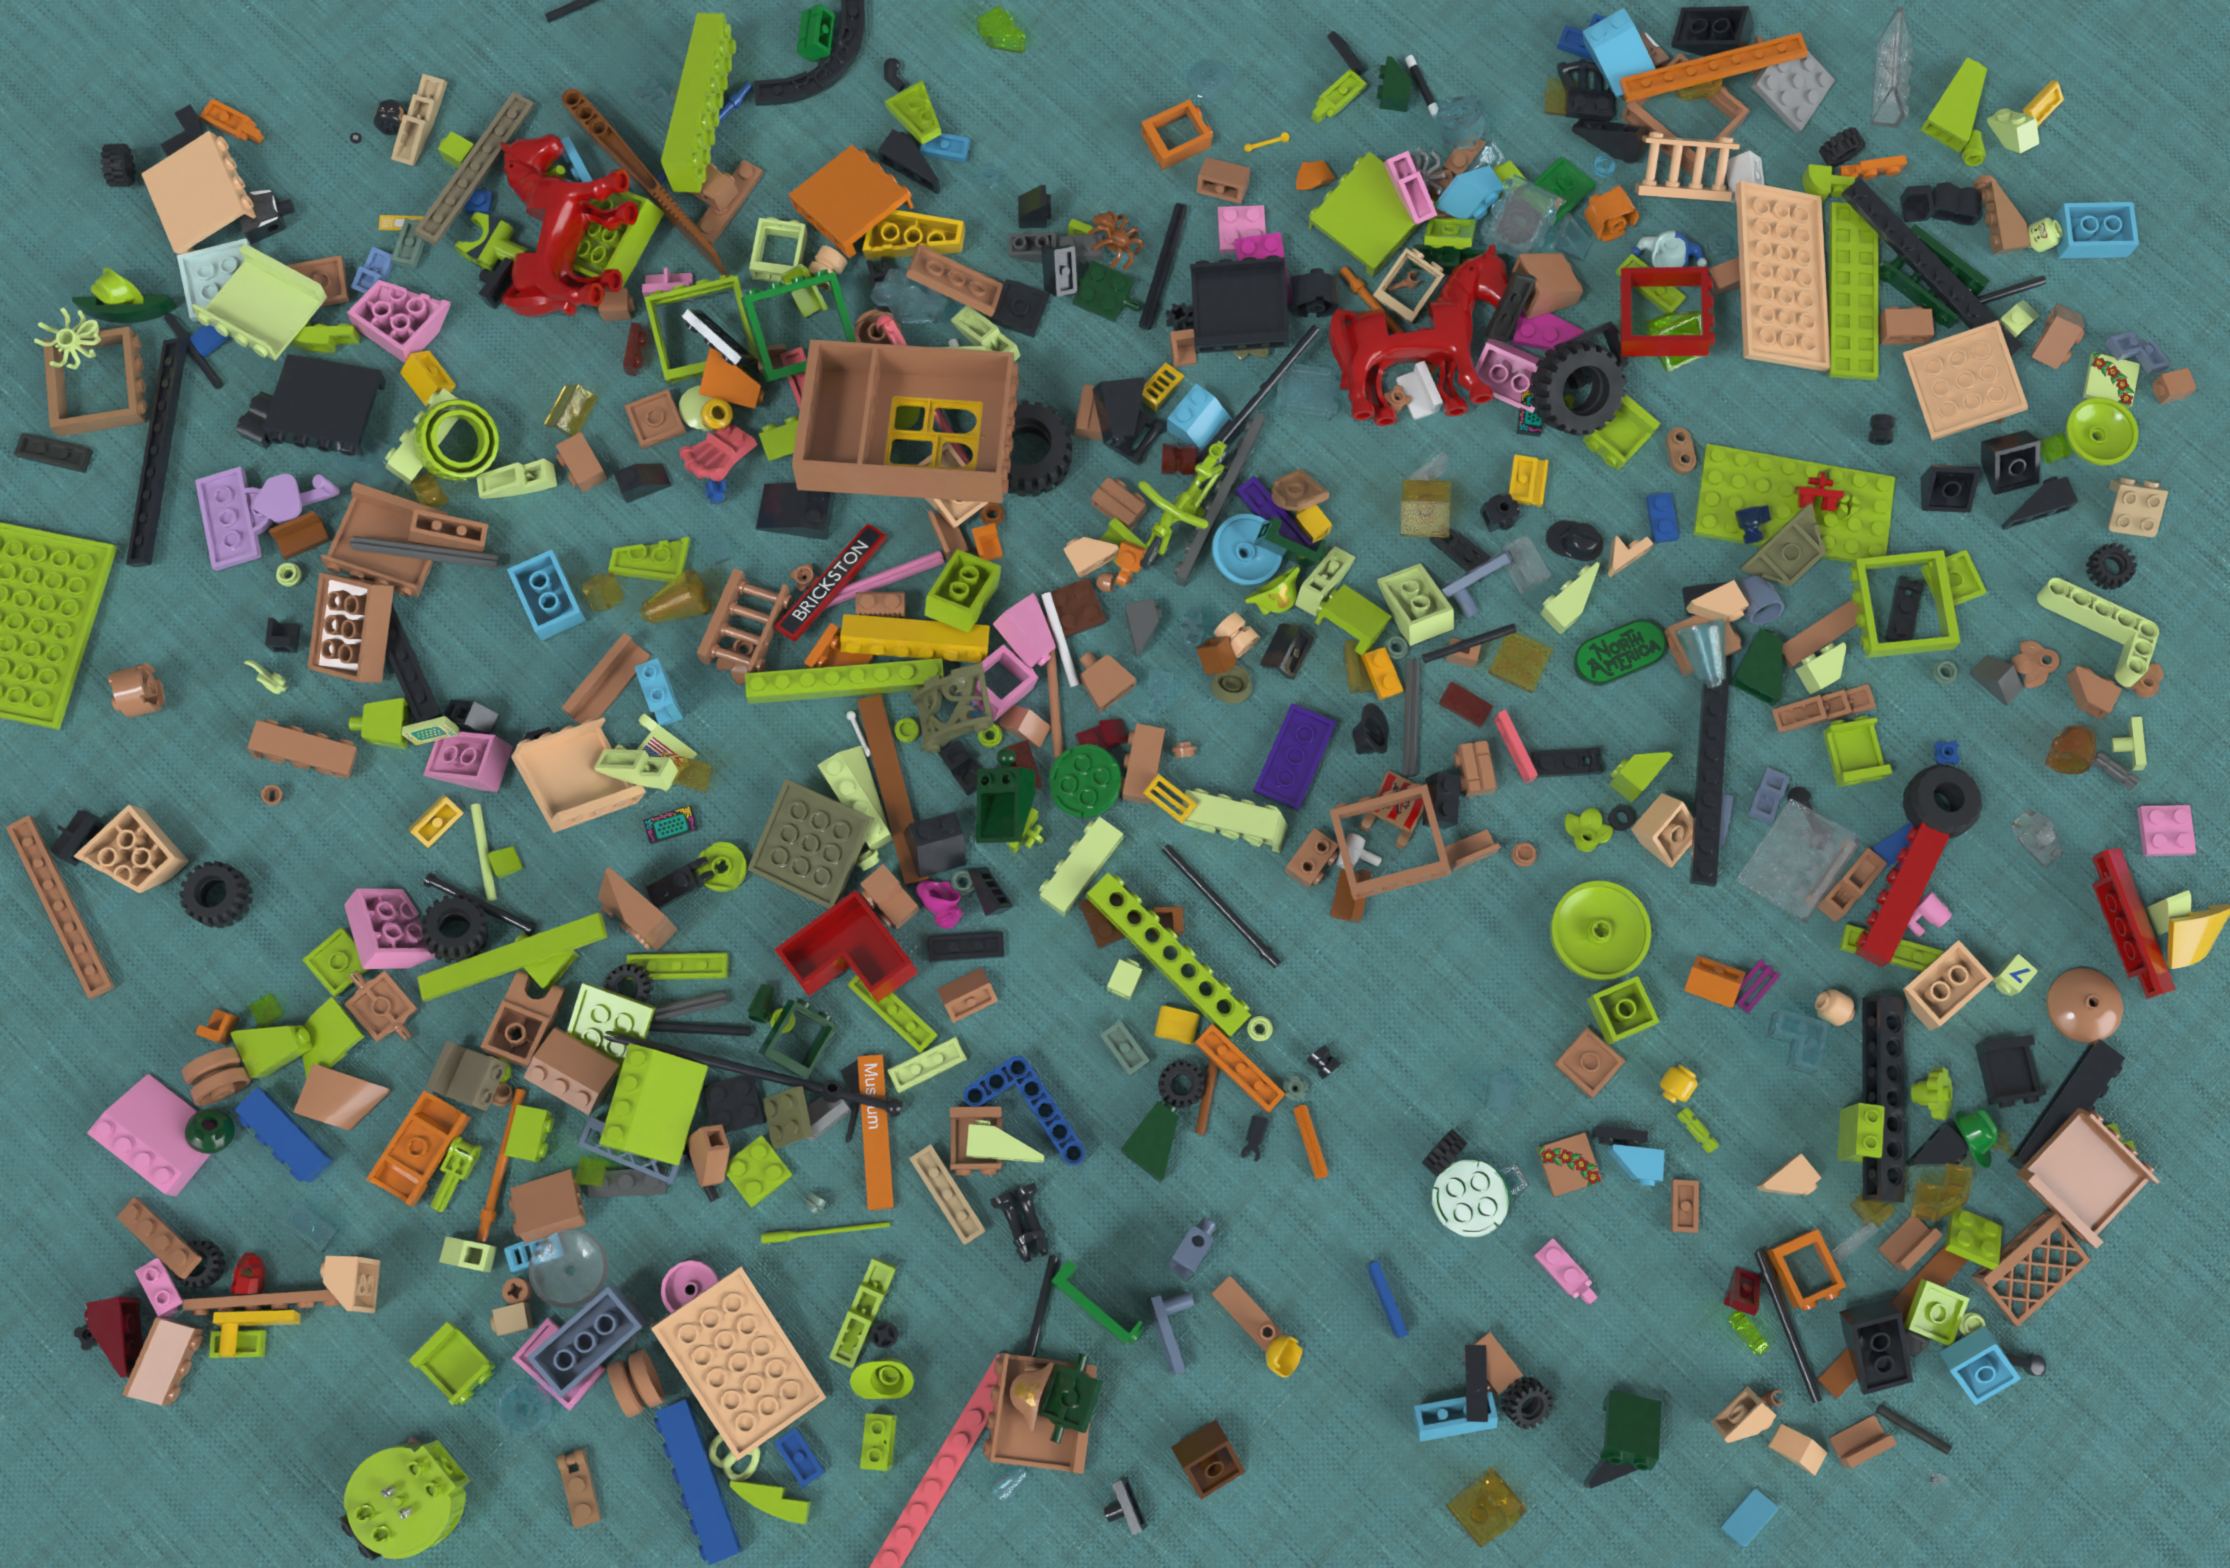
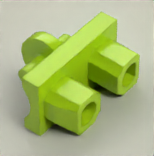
M1034 808L1030 810L1021 842L1006 843L1009 845L1010 851L1016 854L1026 837L1028 839L1024 846L1031 849L1034 842L1038 844L1043 843L1044 839L1039 835L1043 827L1037 824L1034 830H1031L1039 818L1037 815L1039 811Z

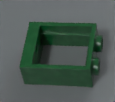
M800 998L797 1001L789 999L758 1053L799 1077L807 1079L836 1030L837 1025L831 1022L833 1018L822 1011H819L818 1014L811 1011L812 1005ZM794 1010L822 1026L801 1064L773 1048Z

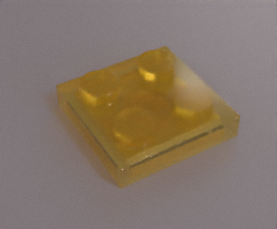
M1517 632L1507 635L1501 643L1488 674L1532 694L1553 649Z

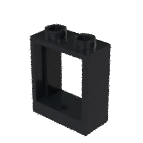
M1612 321L1597 325L1563 341L1566 344L1570 340L1581 342L1603 332L1610 352L1617 357L1616 362L1621 363L1623 368L1629 365L1628 357H1621L1620 341L1618 339L1619 331ZM1580 367L1568 376L1567 381L1571 389H1577L1591 383L1592 376L1585 377Z

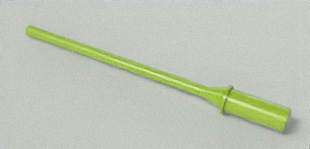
M890 1222L802 1232L788 1231L787 1229L786 1231L762 1233L761 1243L789 1242L797 1237L890 1227Z

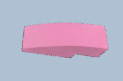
M1409 151L1383 162L1389 178L1414 224L1417 225L1437 216L1420 171H1416Z

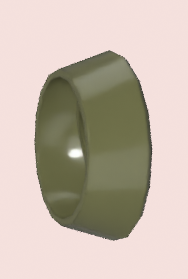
M1235 664L1226 673L1214 674L1210 681L1213 694L1219 700L1229 704L1245 701L1253 689L1248 672L1243 667Z

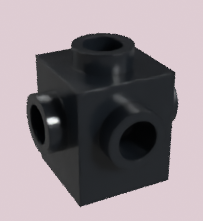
M1498 494L1491 497L1488 502L1483 503L1480 513L1489 533L1498 529L1502 531L1508 530L1515 525L1520 514V507L1518 502L1512 499L1511 494L1505 496Z

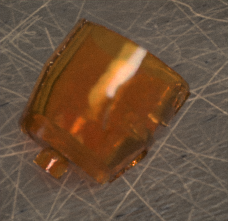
M2082 726L2065 727L2052 741L2045 764L2053 770L2064 774L2075 775L2088 771L2092 767L2096 755V735L2088 728Z

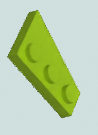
M683 537L679 541L668 542V540L658 541L659 544L647 546L638 544L613 548L608 568L609 574L681 584L690 546V538Z

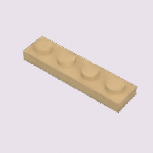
M931 1144L909 1158L964 1246L986 1232Z

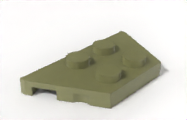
M1808 502L1749 557L1739 569L1743 572L1791 587L1826 554L1825 546L1820 536V529L1814 516L1813 505Z

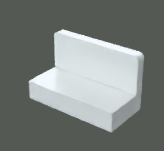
M1751 151L1728 159L1726 175L1728 189L1732 192V203H1736V184L1740 181L1764 185L1761 157Z
M1425 361L1415 364L1413 372L1397 377V385L1401 386L1403 392L1411 397V403L1407 407L1413 420L1440 411L1443 401Z

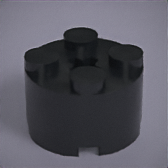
M1314 268L1310 270V273L1292 276L1291 296L1293 313L1307 318L1308 313H1316V317L1334 314L1337 306L1339 307L1337 276L1324 273L1322 268Z

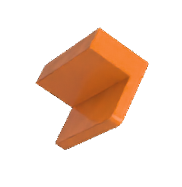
M1697 955L1691 968L1685 991L1733 1008L1746 972Z

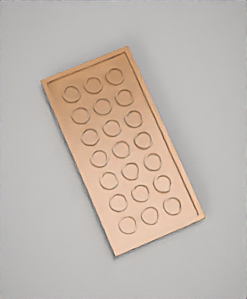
M1740 181L1736 184L1743 357L1825 372L1831 368L1821 196Z

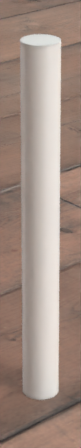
M1044 593L1041 595L1070 687L1080 685L1051 593Z

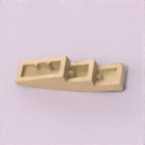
M422 74L417 95L413 94L408 114H403L391 160L415 166L433 127L447 81Z

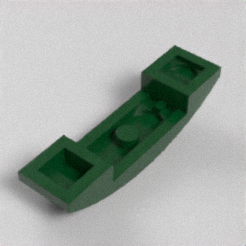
M144 295L143 304L104 305L96 296L72 297V302L83 313L93 318L113 323L149 321L162 317L176 309V304L168 295Z

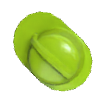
M104 267L103 275L90 287L91 292L105 305L143 304V297L139 290L109 267Z
M884 1357L879 1361L862 1363L855 1368L850 1378L852 1390L856 1395L864 1399L902 1398L911 1391L914 1383L913 1375L909 1368L895 1357Z

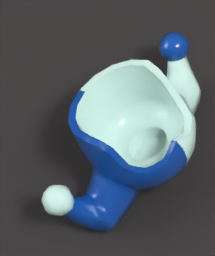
M1675 230L1665 231L1659 236H1644L1639 240L1637 246L1631 250V254H1634L1636 257L1640 255L1642 250L1652 252L1654 267H1685L1689 257L1697 260L1698 267L1707 266V260L1704 259L1701 245L1688 241L1686 236Z

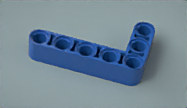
M1014 1056L965 1089L964 1100L968 1107H984L1015 1086L1064 1162L1069 1166H1078L1084 1161L1085 1149L1024 1057ZM1017 1062L1025 1065V1071L1020 1075H1015L1011 1072L1012 1065ZM999 1076L1004 1080L1001 1088L994 1089L990 1086V1081L993 1077ZM1036 1084L1039 1087L1038 1094L1035 1096L1027 1095L1025 1093L1026 1086ZM974 1090H978L983 1094L981 1101L978 1103H972L968 1100L969 1094ZM1041 1106H1051L1053 1108L1052 1115L1047 1118L1040 1116L1039 1109ZM1055 1127H1065L1067 1135L1063 1139L1055 1138L1052 1134ZM1072 1147H1076L1081 1151V1156L1076 1161L1069 1160L1066 1155L1067 1151Z

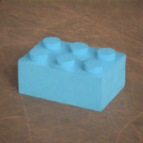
M2133 202L2064 203L2053 216V220L2059 222L2063 231V236L2057 245L2058 259L2128 257L2139 245Z
M549 550L507 569L533 629L541 641L586 621L560 561L553 550Z

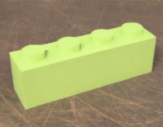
M443 388L439 394L435 391L427 403L432 407L437 403L458 398ZM421 410L415 417L413 422L417 424L419 422V418L425 412ZM446 418L439 425L436 435L438 446L459 418ZM415 427L412 431L406 429L399 439L402 442L397 450L392 448L385 457V460L388 461L385 468L409 485L423 467L414 450L413 434L415 433Z
M1100 816L1095 822L1093 820L1089 822L1084 829L1085 836L1081 841L1077 839L1069 849L1070 856L1066 861L1061 859L1054 869L1056 872L1051 880L1047 878L1039 889L1041 892L1040 900L1063 917L1123 840V833Z

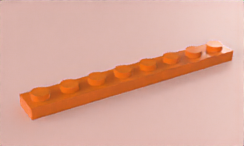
M1800 32L1620 78L1619 84L1627 103L1807 57L1808 50Z

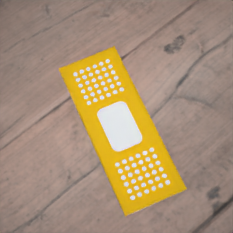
M380 215L378 230L401 231L405 218L421 222L424 216Z

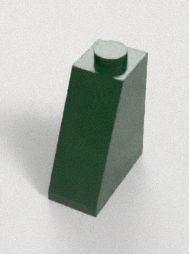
M1760 628L1753 636L1729 684L1774 706L1782 696V639L1777 637L1773 631Z
M1158 1101L1120 1150V1152L1160 1183L1165 1176L1179 1117L1175 1114L1177 1109L1166 1101L1163 1104Z

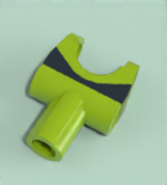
M475 212L471 220L478 227L482 228L483 234L480 239L475 242L457 241L454 246L455 250L464 258L490 271L494 268L498 259L503 261L507 257L514 261L517 253H530L529 249L510 241L515 230L509 224L479 212Z

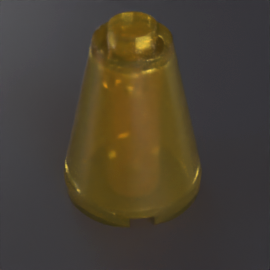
M688 569L642 603L643 608L640 611L646 622L658 624L707 615L712 612V605L710 599L705 600L704 592H707L700 576L695 570L691 571V569Z

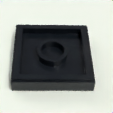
M1006 279L995 312L990 317V322L1034 338L1049 302L1050 294Z

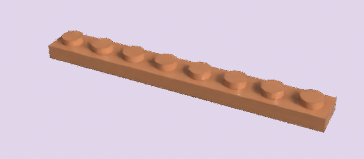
M27 815L8 825L6 829L87 997L93 1000L115 988L114 983L34 818Z

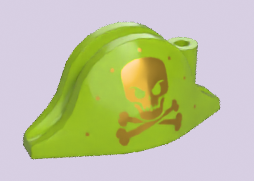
M1296 565L1243 600L1246 603H1256L1262 615H1266L1270 611L1281 613L1289 610L1295 603L1297 596L1295 583L1300 571L1299 567Z

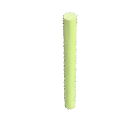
M472 804L471 812L486 900L494 901L497 897L491 862L487 855L489 850L481 804Z

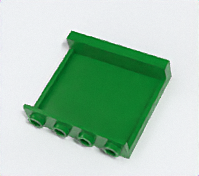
M1068 1260L1051 1280L1052 1284L1123 1345L1127 1342L1133 1344L1143 1332L1140 1328L1143 1322L1139 1320L1130 1333L1123 1329L1069 1283L1070 1279L1077 1272V1267Z

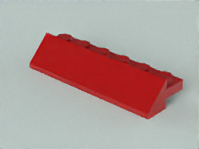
M2121 848L2104 850L2094 855L2092 860L2100 881L2092 884L2128 978L2138 976L2146 999L2175 991L2176 988Z

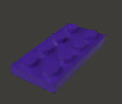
M1291 703L1253 792L1299 811L1334 730L1336 721Z

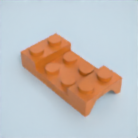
M423 1090L366 1180L400 1198L407 1205L415 1207L429 1185L427 1184L428 1180L448 1151L451 1143L457 1136L462 1134L471 1117L432 1093Z

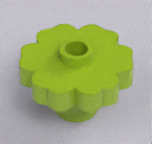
M1933 1067L1932 1072H1929L1927 1081H1919L1912 1084L1913 1103H1919L1920 1106H1928L1929 1110H1931V1116L1935 1120H1946L1947 1115L1951 1114L1953 1089L1951 1078L1948 1077V1070L1944 1067Z

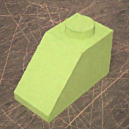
M2022 300L1999 321L2017 338L2040 315L2026 301Z
M2189 890L2145 908L2158 935L2166 932L2169 933V919L2189 917V912H2191V894Z

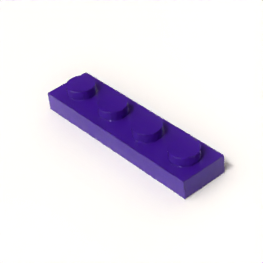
M1255 476L1236 489L1235 493L1254 515L1265 520L1272 517L1283 520L1278 531L1280 536L1306 548L1310 547L1312 542L1284 509L1272 501L1271 494Z

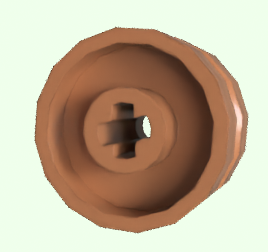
M227 1047L209 1052L194 1059L181 1070L186 1085L194 1086L190 1094L195 1105L204 1106L219 1102L235 1095L250 1084V1078L246 1069L238 1067L241 1063V1058L236 1048Z
M644 1349L629 1354V1365L623 1359L607 1364V1372L612 1389L620 1407L628 1418L642 1413L644 1403L653 1408L665 1402L661 1381L652 1360Z

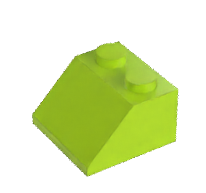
M1670 752L1634 754L1630 760L1624 758L1610 774L1614 779L1609 785L1632 803L1673 755Z

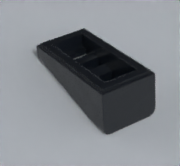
M987 867L971 868L968 870L985 916L1002 914L1013 908L1011 901Z

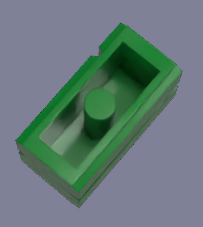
M817 4L811 7V9L808 8L802 11L797 53L810 62L820 60V58L829 56L831 51L835 15L823 5Z

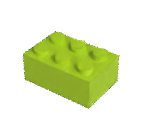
M957 549L927 594L925 616L969 633L999 585L1001 566Z

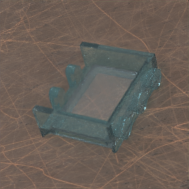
M1513 173L1511 178L1507 177L1501 189L1504 193L1500 200L1496 199L1491 209L1493 215L1489 222L1485 221L1480 234L1482 235V242L1488 245L1495 244L1496 249L1518 258L1520 254H1536L1538 248L1543 246L1546 239L1545 235L1550 225L1553 226L1555 223L1556 213L1561 204H1565L1566 200L1564 196L1549 191Z

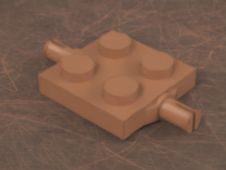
M358 970L349 976L359 989L344 1005L376 1042H380L388 1034L395 1031L404 1042H407L408 1038L414 1036L404 1024L418 1010V1007L387 971H383L375 979L366 981Z

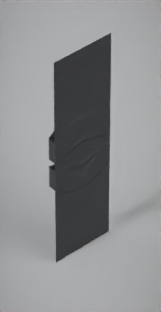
M1465 1345L1467 1422H1488L1486 1345Z

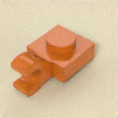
M1127 540L1121 542L1116 565L1122 568L1117 576L1116 584L1125 587L1126 582H1131L1133 572L1138 573L1141 570V563L1146 553V548Z

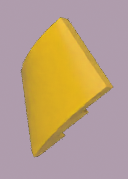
M2230 904L2208 906V910L2189 912V917L2169 919L2167 966L2171 969L2181 968L2204 959L2230 916Z

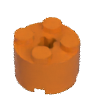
M1616 186L1602 195L1596 194L1592 196L1588 201L1590 205L1584 212V218L1598 240L1601 238L1603 242H1609L1621 237L1626 233L1624 229L1629 225L1633 227L1639 219V213L1621 186Z

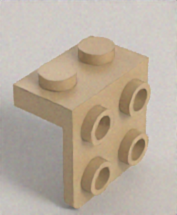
M2121 477L2120 480L2111 479L2109 489L2116 492L2108 529L2117 533L2155 537L2158 532L2168 491L2160 487V483L2144 480V484L2135 483L2136 479Z

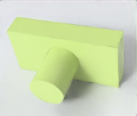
M2131 717L2128 722L2129 737L2112 738L2111 748L2112 752L2131 751L2132 770H2143L2147 762L2142 717Z

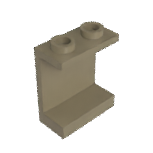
M446 1041L426 1089L487 1112L498 1084L504 1075L507 1063Z

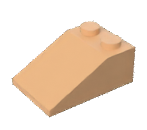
M949 442L943 445L941 465L943 467L958 468L966 466ZM932 454L918 465H929ZM924 498L953 528H956L989 503Z

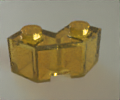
M1946 1163L1942 1186L1916 1181L1910 1217L1938 1222L1967 1204L1973 1168Z

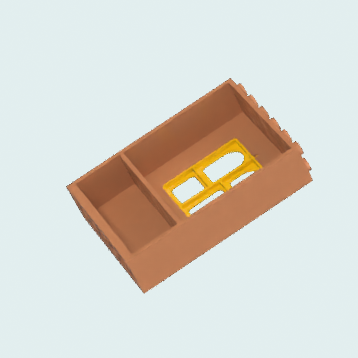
M810 340L792 459L797 490L1002 503L1003 494H1008L1009 480L1007 475L1010 473L1011 458L1009 456L1013 448L1014 411L1017 409L1016 391L1019 389L1018 362H1014V352ZM897 407H923L925 415L922 430L895 429ZM946 408L970 411L977 419L976 426L972 431L962 434L935 432L933 430L935 410ZM895 439L932 442L931 463L927 466L891 463L892 442ZM948 442L967 445L973 452L971 462L964 467H943L941 465L943 445Z

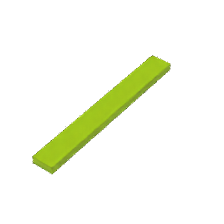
M595 913L418 976L422 1001L427 1002L603 940L607 938L603 916L601 913Z

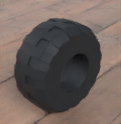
M1937 764L1925 768L1910 780L1903 793L1902 803L1908 821L1914 827L1924 822L1932 830L1949 834V839L1958 837L1968 831L1977 822L1982 810L1981 792L1976 782L1965 771L1952 765ZM1934 793H1939L1946 797L1950 803L1951 812L1944 811L1936 804Z

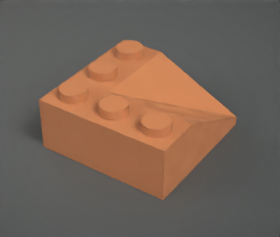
M608 866L605 870L598 900L603 904L600 909L612 918L616 915L622 920L619 925L647 950L653 947L658 952L677 931V928L660 910Z

